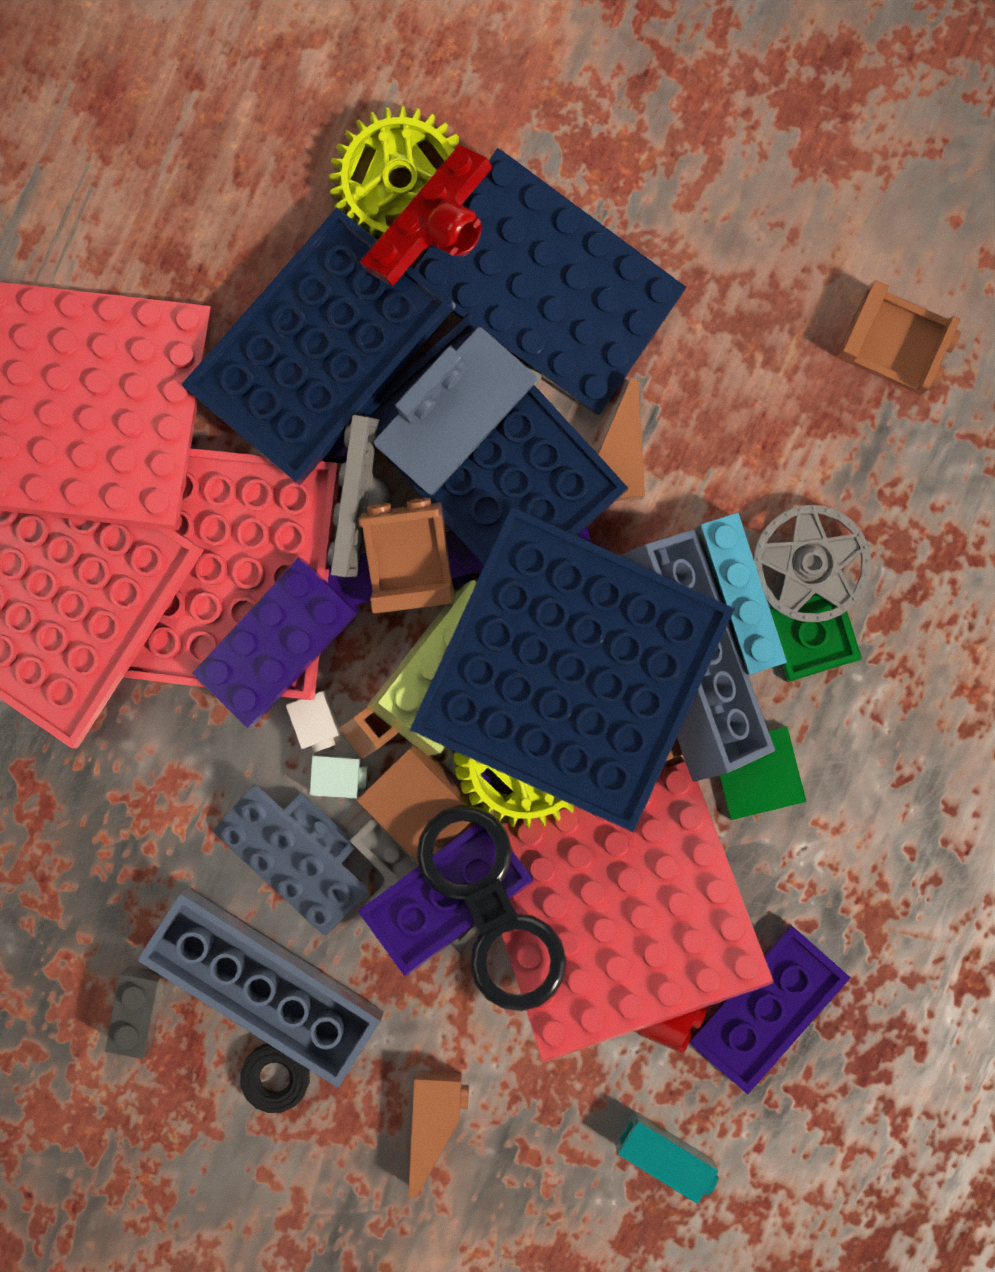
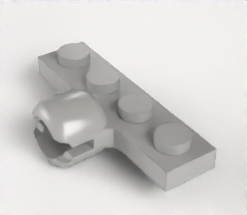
M353 415L352 424L347 425L345 430L344 443L348 447L346 463L342 464L339 472V485L343 487L340 493L341 503L338 502L336 504L333 515V523L337 526L336 540L331 543L328 552V564L332 566L331 575L342 577L357 576L363 538V527L359 526L358 519L363 512H367V507L380 503L391 504V491L387 483L380 477L372 474L375 452L374 440L377 438L378 419Z
M373 817L349 840L384 878L382 886L365 902L364 906L419 866L408 852ZM477 925L451 943L458 952L480 932Z

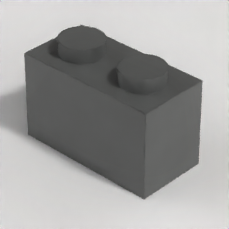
M128 966L119 974L105 1052L144 1059L153 1049L166 978L153 970Z

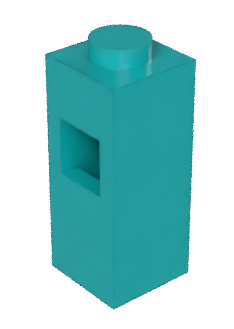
M636 1111L615 1143L619 1156L696 1204H699L703 1195L708 1197L718 1183L719 1176L716 1175L718 1168L712 1158Z

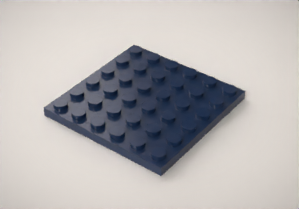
M511 507L409 730L634 833L735 608Z

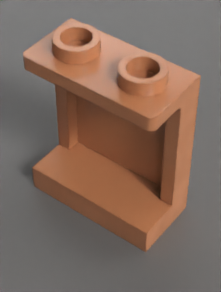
M874 280L865 291L836 358L919 395L928 391L930 387L935 389L945 371V367L940 365L946 352L951 353L960 338L961 331L956 330L960 318L952 316L948 319L887 292L889 285Z
M419 498L407 501V507L391 509L390 503L368 506L367 512H363L358 520L359 526L363 527L373 591L370 598L373 614L452 604L454 588L441 502L431 504L430 498Z

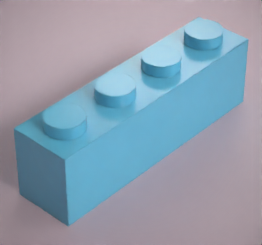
M739 513L696 527L720 599L722 603L735 608L729 623L748 675L787 663Z

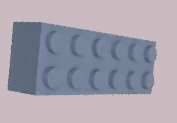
M696 529L643 545L619 555L722 602ZM730 623L726 627L677 736L693 782L729 773L775 751Z
M188 887L178 895L137 960L337 1088H339L379 1025L384 1012Z

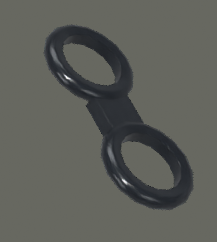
M458 805L444 809L428 821L419 837L417 860L421 875L434 891L448 899L466 902L480 931L472 946L470 968L474 983L484 997L500 1008L507 1010L525 1011L540 1007L556 994L565 977L567 958L562 940L546 922L534 915L516 913L502 884L510 869L512 846L508 832L498 818L486 810L475 806ZM461 821L475 822L484 827L493 838L496 848L495 863L488 875L479 882L468 885L454 884L444 878L436 868L433 857L434 844L441 831L450 824ZM512 930L529 931L538 936L547 947L550 956L549 973L543 984L534 991L521 995L508 993L497 987L490 978L486 965L488 950L494 940L503 933Z

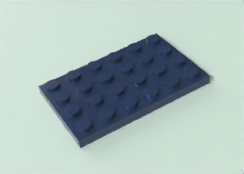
M497 148L489 159L492 169L462 204V206L476 212V217L481 221V236L475 248L466 255L452 256L435 246L429 247L414 270L454 301L456 305L452 311L461 319H465L470 314L488 334L514 357L532 370L542 374L543 378L596 416L600 415L687 287L500 148Z
M338 208L330 214L181 384L299 486L344 436L347 425L352 424L353 415L361 416L456 307L452 299L412 267L405 271L394 286L366 272L360 261L378 240Z
M470 314L380 393L361 415L379 420L377 437L399 414L395 405L445 350L451 346L457 351L473 332L481 327ZM535 385L434 495L426 493L385 456L422 498H430L431 504L441 502L444 523L483 566L486 564L511 507L577 536L628 491V486Z

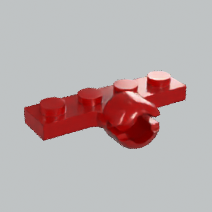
M459 144L362 258L360 263L365 271L394 286L427 247L435 246L452 256H463L470 253L479 242L482 225L480 219L476 217V212L462 206V204L492 169L488 158Z

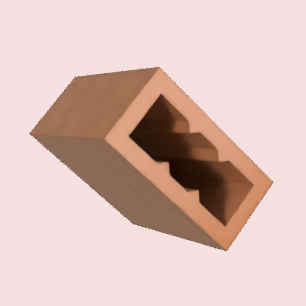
M412 745L357 799L367 812L417 863L419 837L428 821L444 809L458 805L472 806L469 800L470 793L463 794L461 790V781L435 755L427 756L415 745ZM479 803V804H477V805H474V806H475V807H480V806H481V805H480L481 803ZM461 821L450 824L441 831L435 841L433 855L448 845L458 834H463L476 823Z

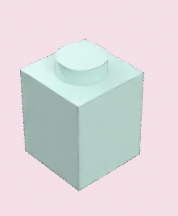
M315 754L312 756L311 796L357 799L360 795V789L367 790L368 766H362L361 757Z

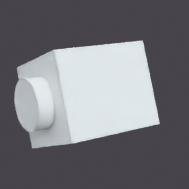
M326 690L316 693L314 700L300 699L286 705L302 749L312 746L315 753L336 745L333 737L339 736L342 733L338 729L340 727Z

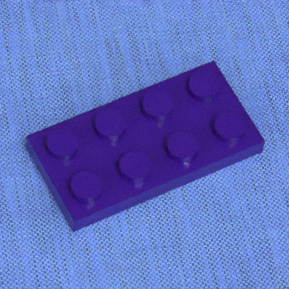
M298 557L192 674L246 728H252L353 620L358 612L303 558Z
M476 823L434 854L433 857L436 868L444 878L454 884L468 885L479 882L488 875L495 863L496 848L493 838L488 831ZM513 851L510 869L502 881L510 899L534 882L532 876ZM419 866L358 910L361 917L405 978L476 925L466 902L448 899L434 891L421 875Z
M791 924L787 926L763 954L771 973L773 984L721 1001L701 1026L691 1035L689 1041L694 1048L747 1095L851 978Z

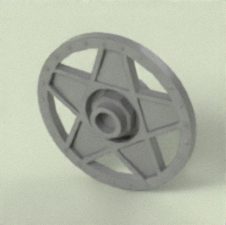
M821 505L799 506L777 516L761 533L753 556L767 602L786 617L803 622L826 621L848 611L862 596L871 572L870 550L860 528L845 514ZM818 514L837 520L851 534L827 538ZM796 516L792 542L767 543L769 537L778 526ZM861 554V574L854 591H852L841 569ZM762 564L785 576L779 600L775 598L766 584ZM815 593L836 606L832 610L818 614L797 612Z

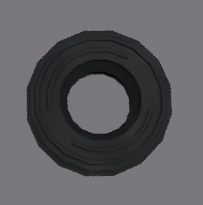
M268 1043L256 1047L246 1057L240 1071V1087L246 1100L256 1109L266 1113H282L294 1108L304 1098L310 1083L309 1069ZM270 1063L283 1065L290 1074L288 1086L279 1092L267 1090L260 1080L262 1069Z

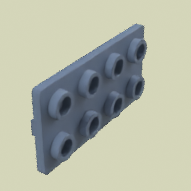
M479 327L457 351L449 346L395 405L399 414L374 440V445L426 493L434 495L537 382V377L490 334Z
M254 784L213 830L216 836L322 935H327L369 892L368 888L341 864L355 849L349 842L351 838L302 792L283 810L258 785Z

